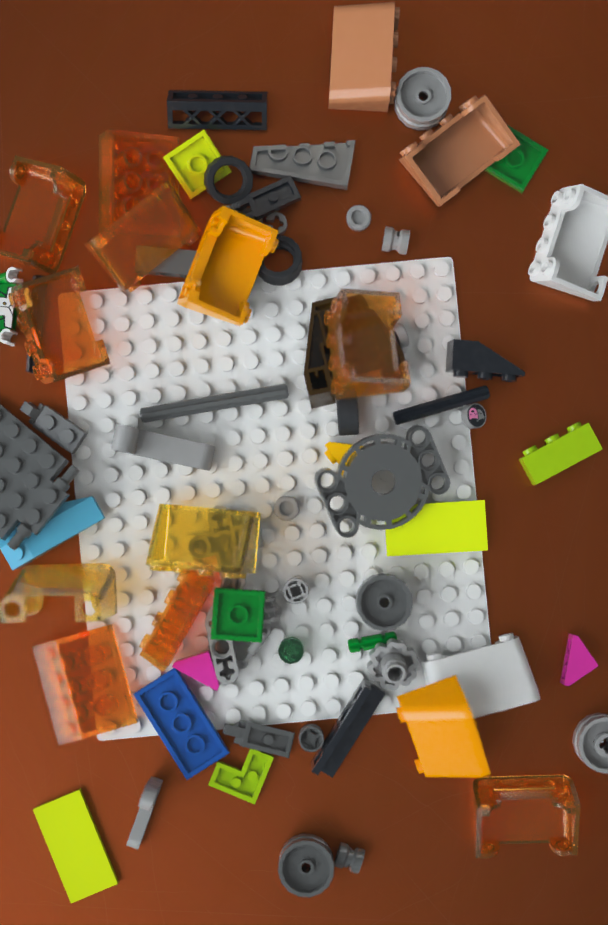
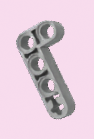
M116 424L111 449L210 471L215 446Z

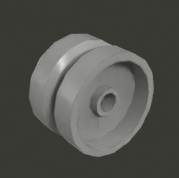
M417 67L408 71L400 79L394 99L395 111L399 120L407 127L415 130H429L437 126L448 110L451 101V87L444 75L430 67Z
M595 713L587 715L579 721L573 732L572 743L574 751L588 767L596 772L608 774V714ZM603 739H605V744L600 746V743H604Z

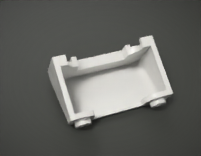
M513 633L498 636L499 640L493 645L451 656H442L441 652L426 655V660L420 661L426 685L456 675L473 718L529 704L541 699L519 636H514Z

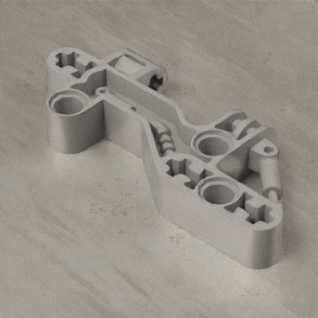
M215 506L208 514L211 533L193 538L189 543V552L197 559L216 556L222 582L219 588L244 589L246 578L240 552L264 546L259 522L234 527L230 510L224 506ZM218 510L227 515V518L223 519L224 527L230 526V531H221L216 534L215 528H220L219 521H214L213 516L217 515ZM248 529L250 530V534H251V538H252V544H251V542H250V537H249ZM198 540H203L207 543L208 549L203 555L197 554L194 550V545ZM275 597L265 599L262 643L252 642L247 649L249 652L240 661L237 659L234 641L225 640L229 644L228 652L220 653L216 650L215 644L218 640L211 639L212 603L205 619V627L215 673L221 683L230 684L237 679L240 672L239 669H245L248 666V661L252 655L257 654L270 635V622L280 620V617L275 616L274 612L277 611V606L273 607L272 603L276 600ZM231 655L232 659H228L227 662L229 669H234V672H232L230 678H227L226 674L221 673L225 668L224 660L218 662V659H225Z

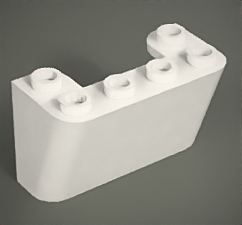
M583 184L561 188L551 198L552 206L549 215H547L543 223L542 237L536 244L537 252L534 261L528 269L530 281L590 301H601L608 277L597 276L608 242V195ZM599 284L596 293H594L596 286Z

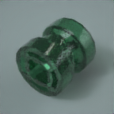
M287 637L281 641L278 652L281 660L288 664H294L303 657L304 648L298 638Z

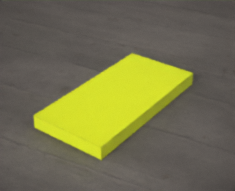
M485 500L424 504L423 508L412 520L402 526L385 530L387 556L487 551ZM415 504V505L410 509V512H412V511L417 507L418 504ZM406 514L400 516L399 518L393 519L392 523L400 521L401 519L406 517Z
M81 788L33 809L71 903L119 883Z

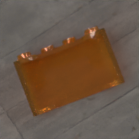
M79 266L13 286L11 293L8 294L10 304L13 308H16L19 316L16 319L18 328L21 332H24L27 340L25 342V349L27 354L32 356L35 364L33 366L34 375L37 380H41L44 384L57 382L111 364L103 339L95 341L80 296L81 292L87 290Z
M341 288L336 298H333L329 310L325 311L324 324L328 326L326 344L327 348H330L331 353L329 370L333 372L331 392L335 394L336 399L402 393L411 385L408 361L403 360L400 365L398 364L394 326L402 316L399 292Z

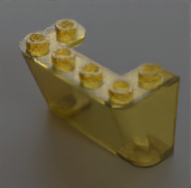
M159 504L145 565H150V570L174 571V573L189 574V569L198 570V575L213 576L214 572H223V578L233 579L246 578L247 574H255L261 513Z
M105 563L27 565L21 569L0 602V623L27 622V615H35L43 608L44 596H75L76 622L103 621L117 614L115 570L112 566ZM85 601H91L92 607L95 610L93 615H86L82 611V605Z

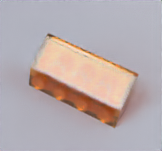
M189 565L188 569L182 568L176 579L180 582L177 589L169 591L164 600V603L168 605L163 613L158 611L151 624L155 626L151 635L146 633L139 645L142 648L140 655L163 672L170 666L218 580L193 565Z

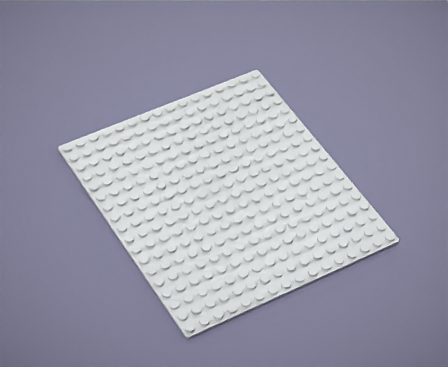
M451 257L302 270L293 282L283 286L266 283L257 275L247 300L252 312L247 323H243L241 326L178 305V297L184 282L59 294L58 306L68 419L88 433L76 453L72 454V464L80 470L74 477L75 498L77 500L93 496L105 516L103 520L79 533L96 735L98 740L158 736V733L133 694L173 669L172 666L176 660L210 650L205 619L214 600V588L220 587L222 583L216 556L197 559L190 554L189 543L197 536L211 533L208 514L215 506H224L230 510L234 527L259 522L264 546L240 552L246 578L244 589L266 591L265 599L275 597L276 600L272 603L273 607L277 606V611L274 612L275 616L280 617V620L270 622V635L257 654L252 655L248 661V666L245 669H239V675L233 683H221L216 691L181 672L216 730L223 729L225 723L238 726L239 720L262 725L337 719L363 678L383 689L380 686V681L375 682L371 680L367 669V663L371 660L369 656L371 650L364 651V649H360V652L351 653L348 647V640L352 638L362 639L361 637L385 635L387 632H395L397 640H404L406 647L415 649L419 660V665L415 668L416 678L408 686L400 684L396 690L383 689L386 694L372 715L397 713L396 708L400 707L397 696L426 686L420 662L427 659L426 655L441 652L442 656H451L491 645L482 551L387 556L385 530L371 529L359 524L358 531L353 537L345 538L337 533L314 482L316 472L322 468H330L337 472L339 464L337 462L332 464L324 453L327 451L325 444L328 442L353 445L361 439L375 434H392L406 439V433L410 427L421 425L431 433L450 479V487L447 492L437 495L429 491L425 504L477 501L470 429L463 424L461 413L465 406L396 425L393 419L394 411L466 391L465 378L453 377V373L445 372L447 342L453 339L461 340L454 264ZM361 291L390 333V326L396 323H401L406 329L409 345L402 348L409 371V386L385 392L379 370L333 380L335 400L336 388L356 387L359 434L339 436L337 402L311 409L305 384L304 367L312 302ZM279 384H286L289 396L286 399L145 423L142 422L140 417V409L144 407ZM116 424L215 446L211 469L207 471L112 450L111 446ZM422 430L414 432L412 436L415 444H420L425 439V434ZM390 438L380 439L381 442L393 443L395 439ZM374 440L366 442L362 446L373 443ZM427 453L423 456V466L428 467L434 463V455L432 453ZM388 470L378 471L372 478V488L379 494L391 491L395 484L392 472ZM330 473L323 474L320 478V484L323 487H328L333 482V476ZM442 476L434 477L431 482L432 488H441L444 484V479ZM422 486V488H421V493L424 492V487H423V486ZM291 496L298 502L299 513L293 520L283 521L276 516L274 505L280 497ZM335 496L330 501V507L335 510L343 505V499L340 496ZM418 498L415 504H418L421 499ZM218 510L217 515L213 516L214 521H219L220 528H215L216 534L221 531H230V526L224 527L223 519L227 518V515L221 513V510ZM361 515L360 520L364 521V516ZM344 519L340 523V530L343 532H348L353 527L351 519ZM371 520V524L384 525L385 521ZM248 529V533H249V537H250V542H251V544H252V538H251L250 530ZM198 540L194 545L195 552L200 555L207 552V543L203 540ZM382 573L393 575L403 581L411 592L413 601L411 614L406 622L397 629L389 631L375 630L365 624L357 612L355 603L357 590L363 581L372 575ZM291 578H300L308 585V596L305 601L299 604L288 602L283 594L284 585ZM381 598L379 604L382 607H387L389 600ZM218 640L215 647L218 652H228L229 644L227 641ZM234 641L238 661L245 658L249 652L247 649L252 642ZM231 655L225 659H218V662L224 660L225 668L221 673L226 674L227 678H230L232 672H234V669H229L227 662L228 659H232Z

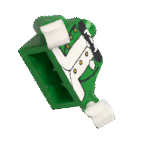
M10 267L7 272L0 273V342L10 346L15 345V343L10 341L11 336L14 334L18 335L16 327L21 289L17 284L12 283H23V279L17 278V274L23 271V269Z

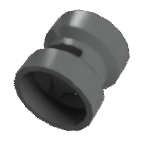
M313 723L304 725L299 732V744L308 752L319 750L324 742L321 727Z
M340 842L334 860V867L340 869L349 867L350 872L359 874L365 849L357 847L352 850L348 844Z

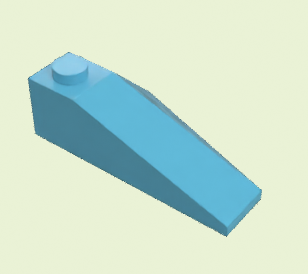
M93 496L67 501L62 504L38 535L32 533L29 538L26 537L16 550H13L7 544L17 533L16 527L5 541L0 539V550L11 569L16 570L103 520L105 516Z

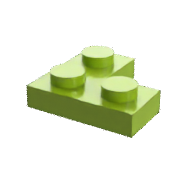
M250 749L242 769L218 760L208 785L255 804L274 756L266 752Z

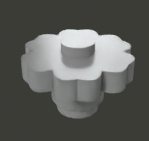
M390 638L386 644L377 643L369 652L371 660L367 663V669L371 680L375 682L380 681V686L383 689L396 690L400 684L408 686L416 678L415 668L419 665V660L415 649L406 647L404 640Z

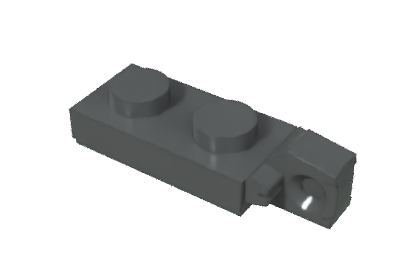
M25 401L20 408L22 412L31 417L28 422L35 429L71 454L76 453L88 434L50 406L40 403L37 407L33 403Z
M240 720L238 726L225 723L222 732L226 735L234 736V743L242 747L287 758L290 756L295 736L294 732Z

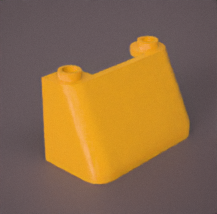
M224 205L213 212L207 223L177 304L238 326L247 323L252 312L247 300L264 257L269 252L274 253L277 248L279 239H276L279 231Z
M456 675L397 696L400 707L396 708L400 722H406L417 751L418 758L414 759L419 774L424 773L425 777L482 778L491 774L471 709Z

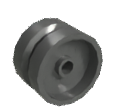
M384 573L372 575L363 581L357 590L355 599L357 612L364 623L380 631L394 630L403 625L410 616L413 605L411 592L406 584L397 577ZM381 598L389 600L387 607H382L379 604Z
M302 833L293 836L283 845L279 854L278 874L284 887L299 897H312L321 894L329 887L334 876V857L330 846L324 839L314 834ZM309 863L310 867L306 868L305 865L302 867V864Z

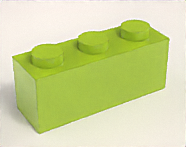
M579 421L567 427L568 433L559 437L558 433L544 440L546 445L540 448L534 445L522 452L524 456L519 458V461L532 485H537L603 450L589 423L581 425Z

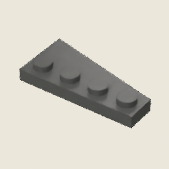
M349 140L347 143L324 142V144L317 145L301 143L299 146H286V144L254 146L250 170L252 174L280 179L291 176L293 181L347 190L356 140Z

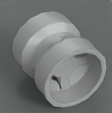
M386 226L382 251L390 252L391 250H397L399 254L406 255L410 230L402 229L399 232L393 227Z
M291 578L286 582L283 589L285 599L293 604L305 601L309 592L308 585L300 578Z

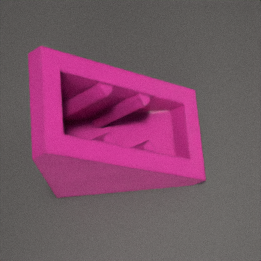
M570 633L568 635L560 683L565 686L572 685L598 667V664L577 635Z
M211 650L178 659L172 666L216 691L221 684L215 673Z

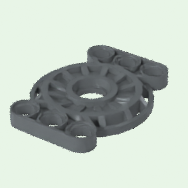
M421 425L410 427L406 433V439L392 434H375L365 437L353 444L344 454L338 465L337 472L330 468H322L316 472L314 477L315 485L335 530L340 536L345 538L353 537L358 531L359 524L376 530L393 529L402 526L420 512L428 499L429 491L441 495L447 492L450 487V479L431 433ZM422 430L425 434V439L422 443L415 444L412 436L414 432ZM390 438L395 439L393 443L381 442L380 439ZM374 440L373 443L367 444V445L363 446L362 448H359L360 446H362V445L365 444L366 442H369V441ZM355 451V453H354V454L352 455V457L349 459L347 465H345V463H346L347 459L349 458V456ZM427 453H432L434 455V463L428 467L423 466V456ZM381 470L392 472L395 478L394 487L385 494L375 492L371 484L373 476ZM326 473L332 474V484L328 487L321 486V476ZM436 476H442L444 479V484L439 489H433L431 485L432 479ZM422 486L424 487L423 493H421ZM335 496H340L343 499V505L339 509H332L330 507L331 499ZM420 498L421 500L419 501L417 507L412 512H410V509L415 505L417 499ZM406 514V517H404L400 521L392 523L393 519L399 518L400 516ZM361 515L364 516V521L360 520ZM344 519H351L353 522V527L348 532L340 530V523ZM371 520L385 521L386 524H371Z

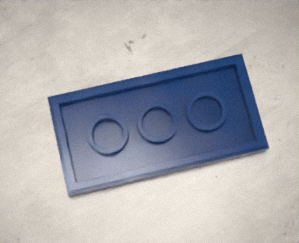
M171 669L133 694L186 780L230 753L181 672L177 669Z

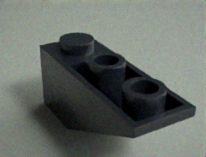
M453 339L447 342L445 372L453 373V377L468 378V374L477 375V379L492 380L494 376L502 377L501 381L517 382L518 378L525 376V371L479 341Z

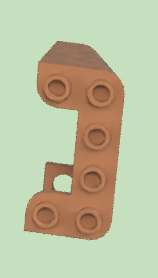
M395 2L334 6L328 109L388 112L389 104L394 103L396 82H391V74L396 72L397 57L392 56L393 47H398V32L394 31L398 29L400 7H395Z
M476 95L469 98L459 106L461 111L453 117L450 113L439 122L441 127L434 132L432 129H429L419 137L421 139L419 144L415 141L399 152L402 157L398 160L438 207L460 192V188L491 164L501 160L521 145L486 95L480 98Z

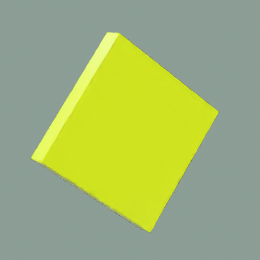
M203 129L162 158L188 197L192 199L206 190L204 173L207 166L214 159L221 157V154ZM228 165L221 167L216 172L214 184L232 172Z

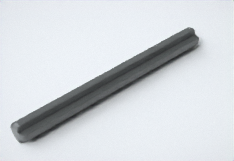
M279 384L144 407L140 409V417L142 422L145 423L286 399L289 396L286 384Z

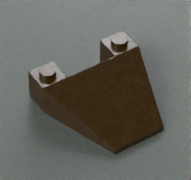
M361 291L312 302L304 367V378L311 409L336 403L332 381L379 370L385 392L409 386V371L403 350Z

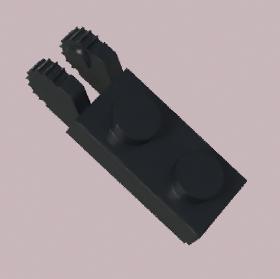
M288 176L246 195V198L230 205L229 208L240 212L249 206L252 212L245 214V216L257 221L301 201L302 197L292 177Z

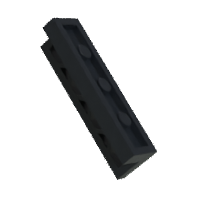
M169 90L167 97L168 128L267 130L268 92ZM173 110H183L188 117L184 121H173ZM201 111H208L214 117L209 121H202L196 115ZM226 111H233L238 118L233 122H227L222 115ZM250 112H262V122H251L246 116Z
M363 678L324 740L322 747L312 759L311 771L319 775L322 771L333 778L386 694L383 689Z

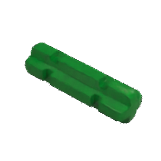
M387 632L385 635L375 634L361 637L362 639L352 638L348 640L349 651L354 653L360 652V649H364V651L372 650L377 643L386 644L390 638L397 640V635L395 632Z

